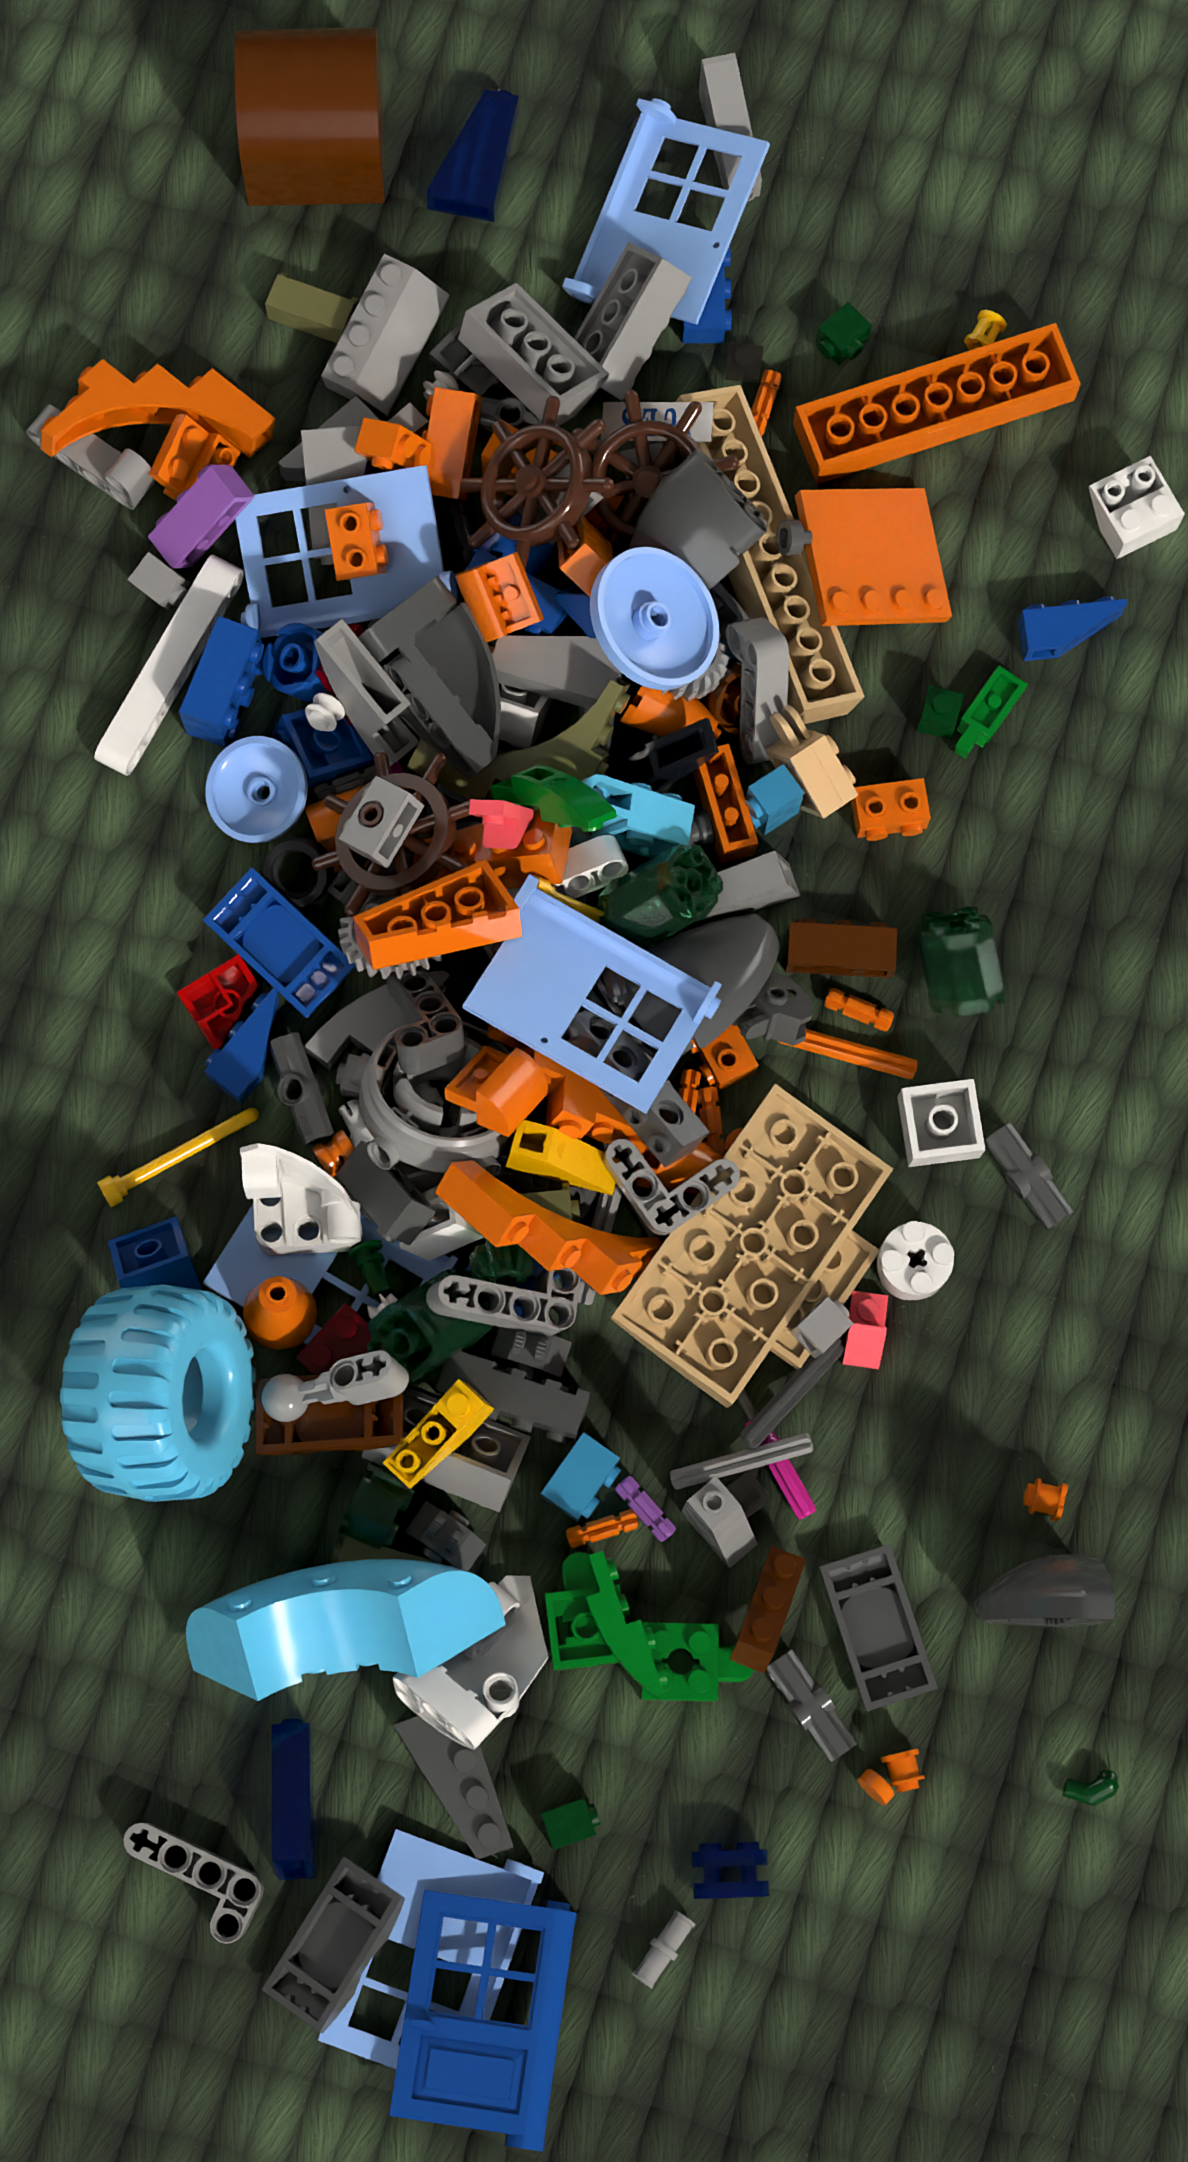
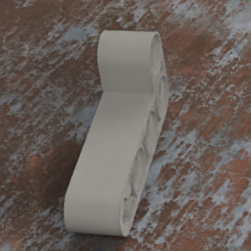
M50 404L43 409L26 430L29 438L39 447H41V428L51 416L56 417L62 412ZM94 434L73 442L54 455L56 459L131 510L137 506L155 483V480L148 475L151 470L150 465L139 454L128 448L123 453H120Z
M759 617L732 623L726 628L727 645L731 653L742 662L739 747L742 758L748 765L770 760L765 749L780 740L770 721V716L777 712L782 715L781 710L787 706L789 647L787 640L766 618Z
M570 1268L554 1271L543 1269L538 1274L535 1291L450 1275L436 1282L428 1289L426 1295L429 1308L439 1315L552 1336L569 1328L575 1321L580 1277ZM554 1272L562 1277L564 1282L563 1288L555 1284L553 1280ZM479 1294L484 1295L488 1299V1311L480 1307L478 1303ZM449 1296L456 1297V1299L449 1302ZM514 1301L519 1302L523 1306V1318L515 1313L513 1308ZM550 1308L554 1309L559 1316L558 1325L554 1324L549 1318L548 1312Z
M147 1822L138 1823L128 1828L123 1841L126 1851L131 1856L220 1898L210 1922L211 1934L217 1941L228 1944L242 1938L264 1893V1883L260 1876L154 1824ZM147 1830L149 1832L147 1839L156 1844L162 1843V1837L167 1839L159 1849L158 1859L153 1857L158 1850L146 1846L140 1850L137 1849L139 1842L134 1839L135 1834H142ZM175 1845L184 1848L187 1855L186 1862L180 1868L173 1867L167 1857L168 1851ZM208 1862L216 1863L221 1869V1877L215 1884H209L202 1878V1868ZM242 1878L253 1881L256 1888L253 1898L247 1901L242 1900L236 1894V1885ZM225 1914H231L238 1920L239 1928L233 1936H226L219 1929V1921Z

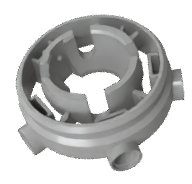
M462 1021L466 1045L465 1054L456 1061L423 1074L409 1075L400 1070L398 1060L395 1065L397 1057L395 1034L399 1029L410 1025L411 1023L409 1022L387 1034L377 1045L371 1056L365 1053L360 1056L352 1072L350 1083L360 1087L359 1105L361 1115L367 1129L374 1138L368 1143L367 1152L371 1160L378 1167L389 1170L401 1160L423 1170L446 1173L452 1162L474 1160L494 1177L499 1173L501 1165L496 1158L512 1143L514 1132L507 1137L477 1124V1113L466 1108H460L458 1121L455 1126L442 1128L440 1125L443 1108L426 1102L414 1092V1089L419 1084L429 1080L451 1082L484 1045L509 1055L511 1052L501 1042L487 1037V1031L480 1027ZM393 1072V1096L397 1108L394 1106L391 1109L383 1099L382 1093Z

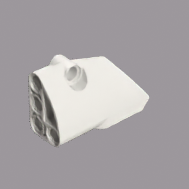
M256 1143L240 1148L243 1188L247 1199H253L254 1232L257 1243L263 1252L269 1255L348 1252L353 1247L361 1244L363 1231L360 1222V1204L351 1201L345 1189L324 1170L292 1152L275 1146ZM281 1197L279 1203L275 1206L270 1207L262 1204L263 1198ZM307 1226H314L318 1228L319 1233L316 1238L308 1241L300 1238L301 1230ZM270 1228H278L282 1231L280 1239L275 1242L263 1240V1234Z
M506 1575L498 1585L495 1582L489 1583L501 1604L506 1623L505 1626L419 1678L399 1672L393 1677L395 1692L407 1707L442 1734L472 1750H475L503 1718L510 1717L516 1712L519 1707V1700L548 1660L530 1576ZM498 1690H507L511 1693L503 1701H497L491 1697Z

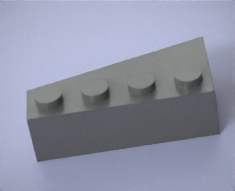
M452 1348L449 1349L435 1389L436 1394L443 1397L452 1385L460 1379L468 1383L495 1408L487 1419L496 1421L498 1415L512 1420L511 1427L531 1433L532 1428L547 1432L546 1439L566 1445L567 1440L576 1441L590 1401L591 1392L578 1388L575 1395L569 1393V1388L563 1386L560 1382L550 1379H541L538 1382L533 1380L534 1376L525 1371L506 1367L503 1370L498 1368L499 1364Z
M419 1716L393 1724L477 1860L514 1847L481 1745L475 1750L467 1748L442 1734Z

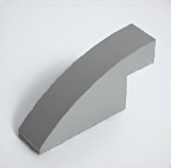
M355 396L318 429L360 426L364 417L375 420L379 419ZM410 402L387 421L400 424L421 438L424 430H428L429 421ZM301 442L278 462L281 476L285 481H306Z
M341 619L314 641L318 656L337 699L342 704L346 715L374 756L377 752L386 753L389 765L392 766L419 743L398 716L411 703L344 620Z
M444 970L428 972L443 993L451 983L450 974ZM387 984L359 997L340 1010L315 1033L305 1045V1050L310 1057L328 1070H331L351 1043L371 1056L377 1045L387 1034L409 1023V1020L389 994Z

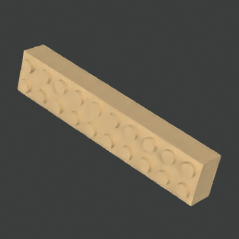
M741 385L680 395L676 402H714L711 442H697V444L711 460L731 455L739 459V466L736 469L723 473L758 508L768 522L767 532L744 554H739V564L727 575L739 605L748 614L750 619L766 618L787 640L789 647L787 705H791L798 712L804 724L847 715L865 696L837 626H821L805 545L799 555L783 556L777 548L776 532L779 523L782 520H794ZM679 447L678 450L680 452L682 460L684 461L688 456Z

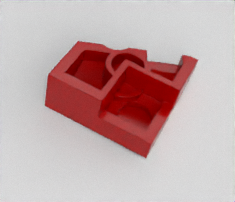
M237 954L180 989L176 994L206 1040L216 1050L222 1046L223 1040L232 1025L239 1018L243 1007L248 999L251 998L258 983L242 957Z

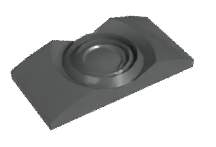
M890 1544L819 1566L829 1606L839 1630L850 1671L865 1711L867 1712L938 1689Z
M343 1856L265 1983L262 1991L316 2031L324 2033L354 1996L361 1975L371 1958L388 1940L401 1912L405 1897L348 1857Z

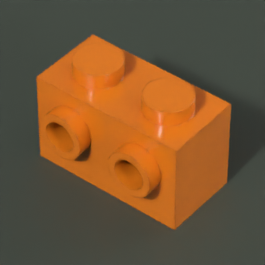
M364 417L354 452L371 461V465L376 468L394 471L422 465L428 466L431 459L430 450L432 444L400 424Z
M374 502L325 509L336 580L341 581L385 574V566L389 564V557L385 544L381 545L379 530L383 529V521L380 510L375 509Z
M924 778L854 787L858 796L851 800L857 838L866 837L868 841H877L888 837V834L901 832L902 836H914L922 833L923 829H927L931 817Z
M730 1025L719 1037L704 1048L697 1046L694 1039L691 1040L694 1047L689 1051L691 1054L698 1053L703 1063L700 1066V1071L709 1086L714 1084L718 1092L754 1075L758 1070L759 1065L737 1025Z

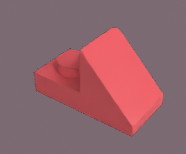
M470 799L469 806L470 815L482 818V824H484L483 847L516 848L534 815L533 809L504 800Z
M853 1291L851 1293L849 1304L850 1316L848 1318L854 1324L846 1330L845 1352L843 1353L842 1365L879 1369L887 1331L885 1321L888 1295Z

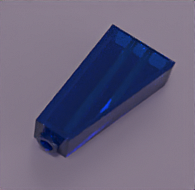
M484 90L428 186V210L490 222L495 221L519 114L518 95H512L506 90Z
M285 1719L281 1721V1724H272V1862L278 1880L316 1878L313 1740L310 1723H303V1720Z

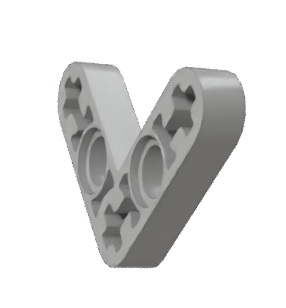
M617 1139L603 1153V1163L646 1226L657 1235H667L734 1189L740 1179V1171L734 1162L728 1159H719L668 1193L631 1141ZM616 1148L619 1152L626 1150L629 1156L625 1160L630 1169L637 1164L640 1170L633 1172L625 1179L623 1174L628 1169L623 1162L616 1164L612 1158L616 1155L614 1149ZM715 1168L720 1172L727 1170L730 1174L726 1179L729 1185L722 1181L709 1190L706 1183L717 1175ZM643 1177L650 1182L652 1191L649 1196L640 1197L634 1193L632 1189L634 1179ZM694 1187L701 1192L702 1202L699 1206L691 1207L685 1203L683 1193L686 1188ZM674 1197L678 1209L686 1214V1216L682 1217L681 1211H678L668 1219L670 1226H667L666 1223L658 1224L655 1221V1218L659 1215L656 1209L659 1208L662 1213L666 1212L675 1205L670 1200V1198Z

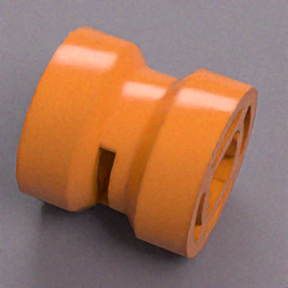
M343 1130L334 1134L332 1140L328 1143H319L311 1148L322 1169L332 1178L336 1176L338 1170L355 1149Z

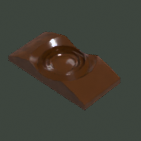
M320 1374L297 1377L306 1382L317 1379ZM271 1378L256 1379V1453L258 1455H308L332 1450L366 1451L403 1444V1392L395 1397L361 1405H353L348 1401L334 1402L326 1405L320 1401L309 1403L304 1414L298 1419L290 1422H280L271 1418L265 1412L261 1401L263 1388Z

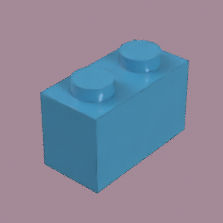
M784 764L750 785L747 790L745 804L749 809L754 830L758 828L763 836L799 813L804 791Z
M583 1432L541 1492V1497L576 1522H578L582 1515L588 1519L600 1502L595 1496L602 1485L610 1488L621 1472V1469L616 1466L620 1457Z

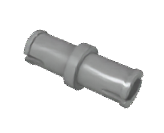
M677 1910L674 1911V1915L657 1939L653 1937L649 1943L652 1947L637 1969L632 1973L635 1978L651 1989L669 1961H675L678 1956L675 1952L692 1927L694 1928L695 1926L694 1922Z

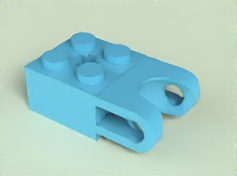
M599 774L582 780L584 784L602 796L616 810L617 815L616 818L604 822L601 829L591 831V839L602 835H612L618 840L621 849L651 859L689 846L695 805L682 801L681 796L672 793L660 794L651 791L652 787L647 784H629Z

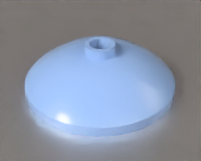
M265 736L242 738L227 746L213 762L206 781V803L214 822L230 837L247 843H264L275 840L295 825L304 810L308 793V782L304 766L296 753L278 740ZM268 787L270 794L266 799H263L262 792Z

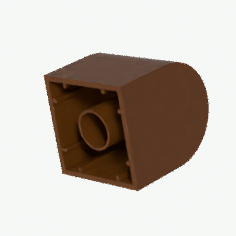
M377 27L237 30L234 59L236 120L239 154L248 205L385 203L383 85Z

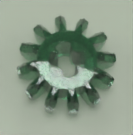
M487 1240L486 1244L478 1245L475 1247V1251L469 1255V1266L473 1279L515 1287L518 1283L526 1282L527 1277L533 1273L532 1256L518 1244L495 1247Z

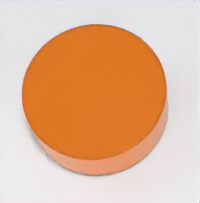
M866 1769L857 1779L866 1793L883 1806H886L894 1797L892 1787L885 1779L871 1769Z

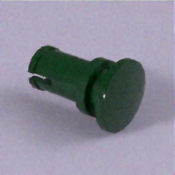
M381 1240L363 1242L348 1252L350 1259L358 1260L355 1265L357 1270L362 1271L371 1299H379V1294L385 1297L393 1292L382 1264L385 1260L382 1253H378L383 1247Z

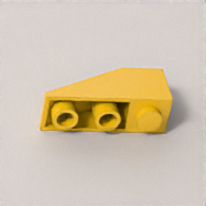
M524 1120L516 1128L505 1167L563 1183L569 1182L570 1185L611 1196L616 1184L603 1163V1151L577 1138L572 1139L556 1128ZM615 1157L612 1158L616 1164L621 1162V1160Z
M458 1379L405 1437L403 1444L398 1445L383 1464L411 1489L467 1440L495 1408L468 1383Z

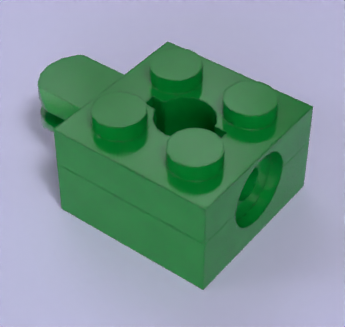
M577 1552L564 1560L561 1569L564 1591L545 1593L553 1671L619 1663L602 1639L585 1600L586 1596L599 1592L588 1559L589 1555L586 1553ZM620 1584L614 1585L617 1595H620Z
M643 1622L642 1624L643 1627L650 1626L657 1648L651 1649L655 1664L662 1662L668 1685L662 1686L664 1694L657 1697L641 1686V1700L717 1702L718 1682H743L754 1672L751 1668L729 1660L734 1645H719V1624Z

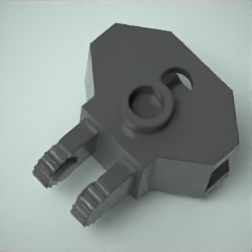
M771 971L769 978L758 995L732 1025L744 1023L740 1033L747 1040L761 1036L765 1041L773 1039L794 1046L805 1040L806 1022L810 1021L812 1017V999L790 977ZM788 992L794 994L795 996L788 997Z
M499 1327L490 1357L514 1365L513 1368L525 1371L532 1376L536 1372L561 1379L572 1342L555 1335L544 1336L520 1329L514 1330Z
M428 1502L424 1503L404 1531L405 1535L423 1548L421 1554L427 1559L432 1560L433 1563L441 1564L443 1562L447 1566L469 1572L473 1563L487 1546L486 1543L467 1528L470 1522L459 1513L451 1510L447 1514Z

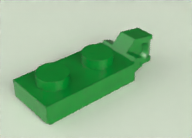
M999 665L961 718L960 725L956 731L962 734V736L956 743L953 752L965 759L975 744L983 748L986 742L989 743L1026 690L1028 683Z

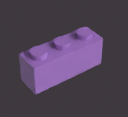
M211 464L203 468L198 473V480L192 487L183 491L177 497V504L171 511L165 513L156 521V528L149 534L148 538L172 569L193 567L255 497L231 465Z

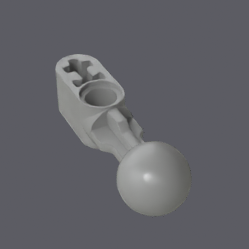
M377 1350L341 1359L334 1363L329 1371L321 1373L315 1380L303 1382L300 1378L291 1374L277 1375L271 1378L264 1386L261 1401L265 1412L271 1418L280 1422H290L301 1417L309 1403L320 1401L326 1405L334 1402L348 1401L353 1405H361L395 1397L401 1394L407 1387L409 1374L387 1352Z

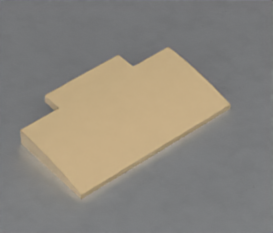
M776 1084L773 1085L722 1158L728 1159L737 1165L740 1171V1179L737 1186L667 1236L610 1318L664 1362L726 1408L735 1402L769 1351H772L797 1370L802 1367L810 1353L792 1336L790 1331L826 1297H829L832 1301L838 1300L844 1305L878 1255L879 1249L852 1229L893 1170L888 1164ZM715 1168L717 1175L706 1183L709 1190L722 1181L729 1185L726 1180L730 1176L727 1170L720 1172ZM700 1191L689 1206L697 1207L701 1204L702 1194Z

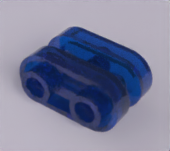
M737 1842V1850L722 1851V1843L699 1844V1851L692 1852V1867H704V1882L693 1883V1899L769 1896V1880H757V1865H768L767 1849H760L759 1842ZM742 1866V1881L719 1882V1867Z

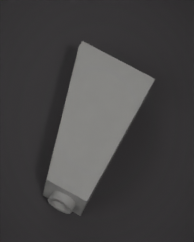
M735 53L702 59L698 94L706 125L753 138ZM713 150L723 189L729 190L741 157ZM760 171L748 201L760 196L762 183Z
M361 425L301 430L306 486L364 476L367 459L354 452ZM337 503L308 507L312 550L331 547L325 509L337 508ZM332 554L313 557V559L320 558L321 565L334 564Z
M504 636L497 639L495 647L489 645L498 683L590 709L597 702L611 679L623 678V674L603 652L597 638H589L588 636Z
M772 851L656 896L658 908L654 909V913L661 929L666 928L667 931L675 936L706 923L736 917L800 897V893L790 864L776 851Z
M716 1476L686 1501L681 1513L729 1569L758 1545L741 1505Z

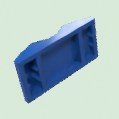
M252 867L203 919L212 930L307 1019L356 967L355 963H348L346 954L344 955L343 951Z

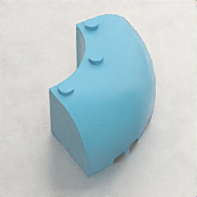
M370 1559L331 1563L285 1573L248 1585L217 1598L191 1613L186 1626V1642L193 1671L259 1701L281 1689L303 1682L302 1674H315L326 1671L327 1675L357 1671L360 1667L359 1665L370 1666L379 1664L380 1670L399 1672L419 1678L505 1626L506 1623L501 1604L494 1590L486 1581L473 1573L447 1565L424 1561Z

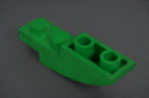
M535 765L511 775V778L490 786L493 800H504L517 805H529L533 810H540L542 821L557 823L558 827L561 828L576 826L581 827V830L585 832L601 829L604 822L617 817L616 810L592 788L565 772L543 765Z
M604 1551L590 1554L588 1559L599 1592L586 1596L585 1600L602 1639L625 1671L639 1685L655 1697L663 1695L662 1686L668 1685V1680L662 1662L655 1664L651 1649L657 1648L651 1627H643L641 1620L626 1624L624 1617L631 1614L624 1593L617 1595L613 1581L619 1579L613 1557L606 1559Z

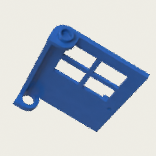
M424 1890L389 2116L505 2133L504 2146L535 2151L545 2150L546 2139L544 2138L574 1926L578 1916L577 1913L569 1911L570 1904L547 1901L546 1907ZM444 1917L488 1923L482 1966L437 1960ZM496 1925L541 1931L535 1974L490 1968ZM436 1968L481 1974L474 2018L430 2011ZM489 1976L534 1982L528 2026L483 2019Z

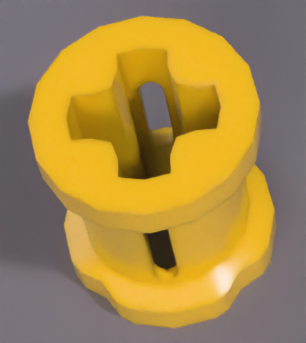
M981 310L977 316L978 323L973 332L964 339L967 348L973 350L994 343L998 334L1004 332L1007 326L1004 318L993 311Z

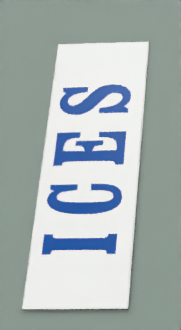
M603 402L602 420L605 423V429L601 433V441H604L617 429L630 424L625 402ZM640 402L643 420L663 421L676 426L691 402ZM699 402L702 405V411L688 434L696 442H711L714 402ZM647 435L648 441H667V438L662 436Z

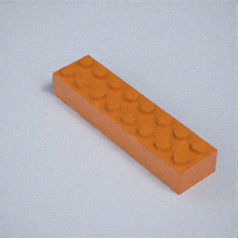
M1053 323L796 406L793 426L815 483L818 485L1073 402L1081 383L1057 324Z

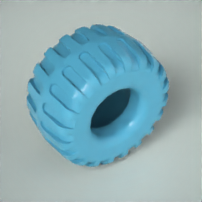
M162 1284L121 1288L97 1299L95 1305L87 1309L80 1320V1327L75 1329L69 1342V1352L64 1359L62 1369L63 1381L62 1388H60V1403L62 1404L61 1425L63 1433L67 1437L68 1452L72 1460L77 1463L79 1473L85 1480L92 1483L95 1488L102 1492L148 1502L189 1500L206 1497L214 1493L218 1487L223 1486L232 1475V1469L238 1466L243 1457L244 1450L242 1445L250 1438L252 1426L249 1425L251 1413H254L256 1408V1398H253V1383H256L257 1374L256 1369L251 1365V1358L254 1356L250 1340L245 1338L247 1329L241 1317L236 1315L234 1307L228 1301L212 1292Z

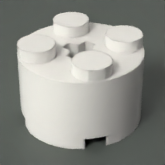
M911 1221L895 1228L887 1236L877 1255V1271L881 1284L889 1293L902 1300H920L934 1295L949 1278L954 1264V1250L947 1237L936 1227L918 1221ZM917 1255L921 1258L920 1265L912 1268L908 1265L911 1260L910 1257Z

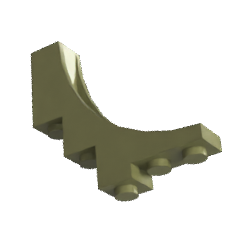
M619 677L611 679L597 702L574 725L553 739L536 746L515 750H497L494 760L471 778L463 776L447 763L435 784L438 785L439 783L469 800L473 798L493 800L491 785L511 778V775L535 765H543L560 770L581 782L585 778L596 774L606 776L610 767L606 761L610 753L598 746L599 744L604 746L610 738L614 729L610 723L615 713L621 714L630 699V695L626 693L630 683ZM420 739L406 768L423 776L437 753Z

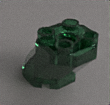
M680 844L670 847L623 877L612 879L598 896V905H604V915L599 916V924L647 951L694 921L705 919L718 903V894L723 891V880L717 874L716 869L701 846Z
M972 906L961 907L957 909V913L943 914L942 912L933 911L921 915L922 922L916 925L917 941L928 990L929 1005L934 1013L943 1014L942 1007L951 1008V1015L967 1016L992 1011L996 1000L999 1005L1005 1003V990L993 937L992 922L987 915L979 914L978 908Z
M452 1269L442 1271L401 1299L387 1305L368 1322V1332L372 1331L371 1342L367 1343V1353L377 1350L387 1352L408 1371L409 1382H414L465 1348L474 1345L492 1329V1325L439 1315L429 1308L426 1296L428 1289L433 1284L450 1275L480 1280L471 1271L464 1269L460 1271ZM479 1294L478 1303L480 1307L488 1311V1299L484 1295ZM449 1296V1302L456 1299V1297Z

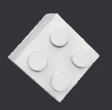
M974 1079L901 1089L897 1099L908 1167L981 1157L985 1151Z

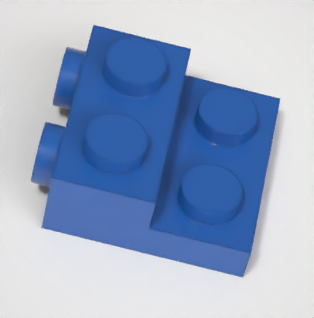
M305 709L282 715L273 733L275 740L290 747L301 760L306 772L308 788L323 782H330L338 774L368 766L373 760L363 739L354 726H350L344 717L337 721V726L333 731H319L309 724Z

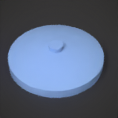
M637 547L619 554L610 560L598 573L590 596L592 626L603 652L622 674L644 687L657 690H671L692 682L708 669L718 648L719 621L715 604L707 587L688 564L667 551L652 547Z

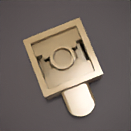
M787 705L782 708V715L777 712L770 716V721L780 740L766 748L765 752L774 768L776 769L784 764L804 791L800 810L824 819L858 796L853 786L856 780L849 768L841 765L836 756L839 753V749L829 735L825 736L816 731L808 730L798 712L791 705Z

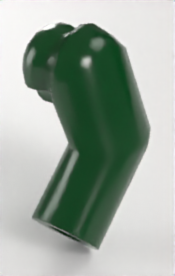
M1103 1770L1097 1779L1089 1784L1067 1778L1062 1796L1096 1806L1117 1793L1119 1789L1118 1776L1111 1770Z

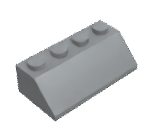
M630 242L627 243L574 338L609 373L608 379L600 389L622 401L626 391L631 390L638 372L644 362L650 357L655 342L661 332L667 327L672 312L679 300L684 297L687 286L692 279L691 276L665 259Z
M384 254L321 375L326 388L350 400L357 396L369 409L388 417L450 297L449 294L417 269Z
M517 283L465 312L458 339L541 422L548 397L556 396L560 400L556 426H560L575 417L609 377V373Z
M409 1387L405 1388L403 1391V1440L439 1399ZM485 1419L467 1440L420 1481L477 1503L482 1507L500 1512L531 1436ZM398 1445L363 1451L362 1458L385 1466L383 1462Z

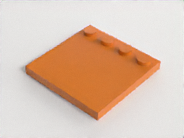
M925 488L800 490L795 495L799 520L802 523L803 529L810 530L813 537L812 543L805 545L821 626L947 622L952 617Z

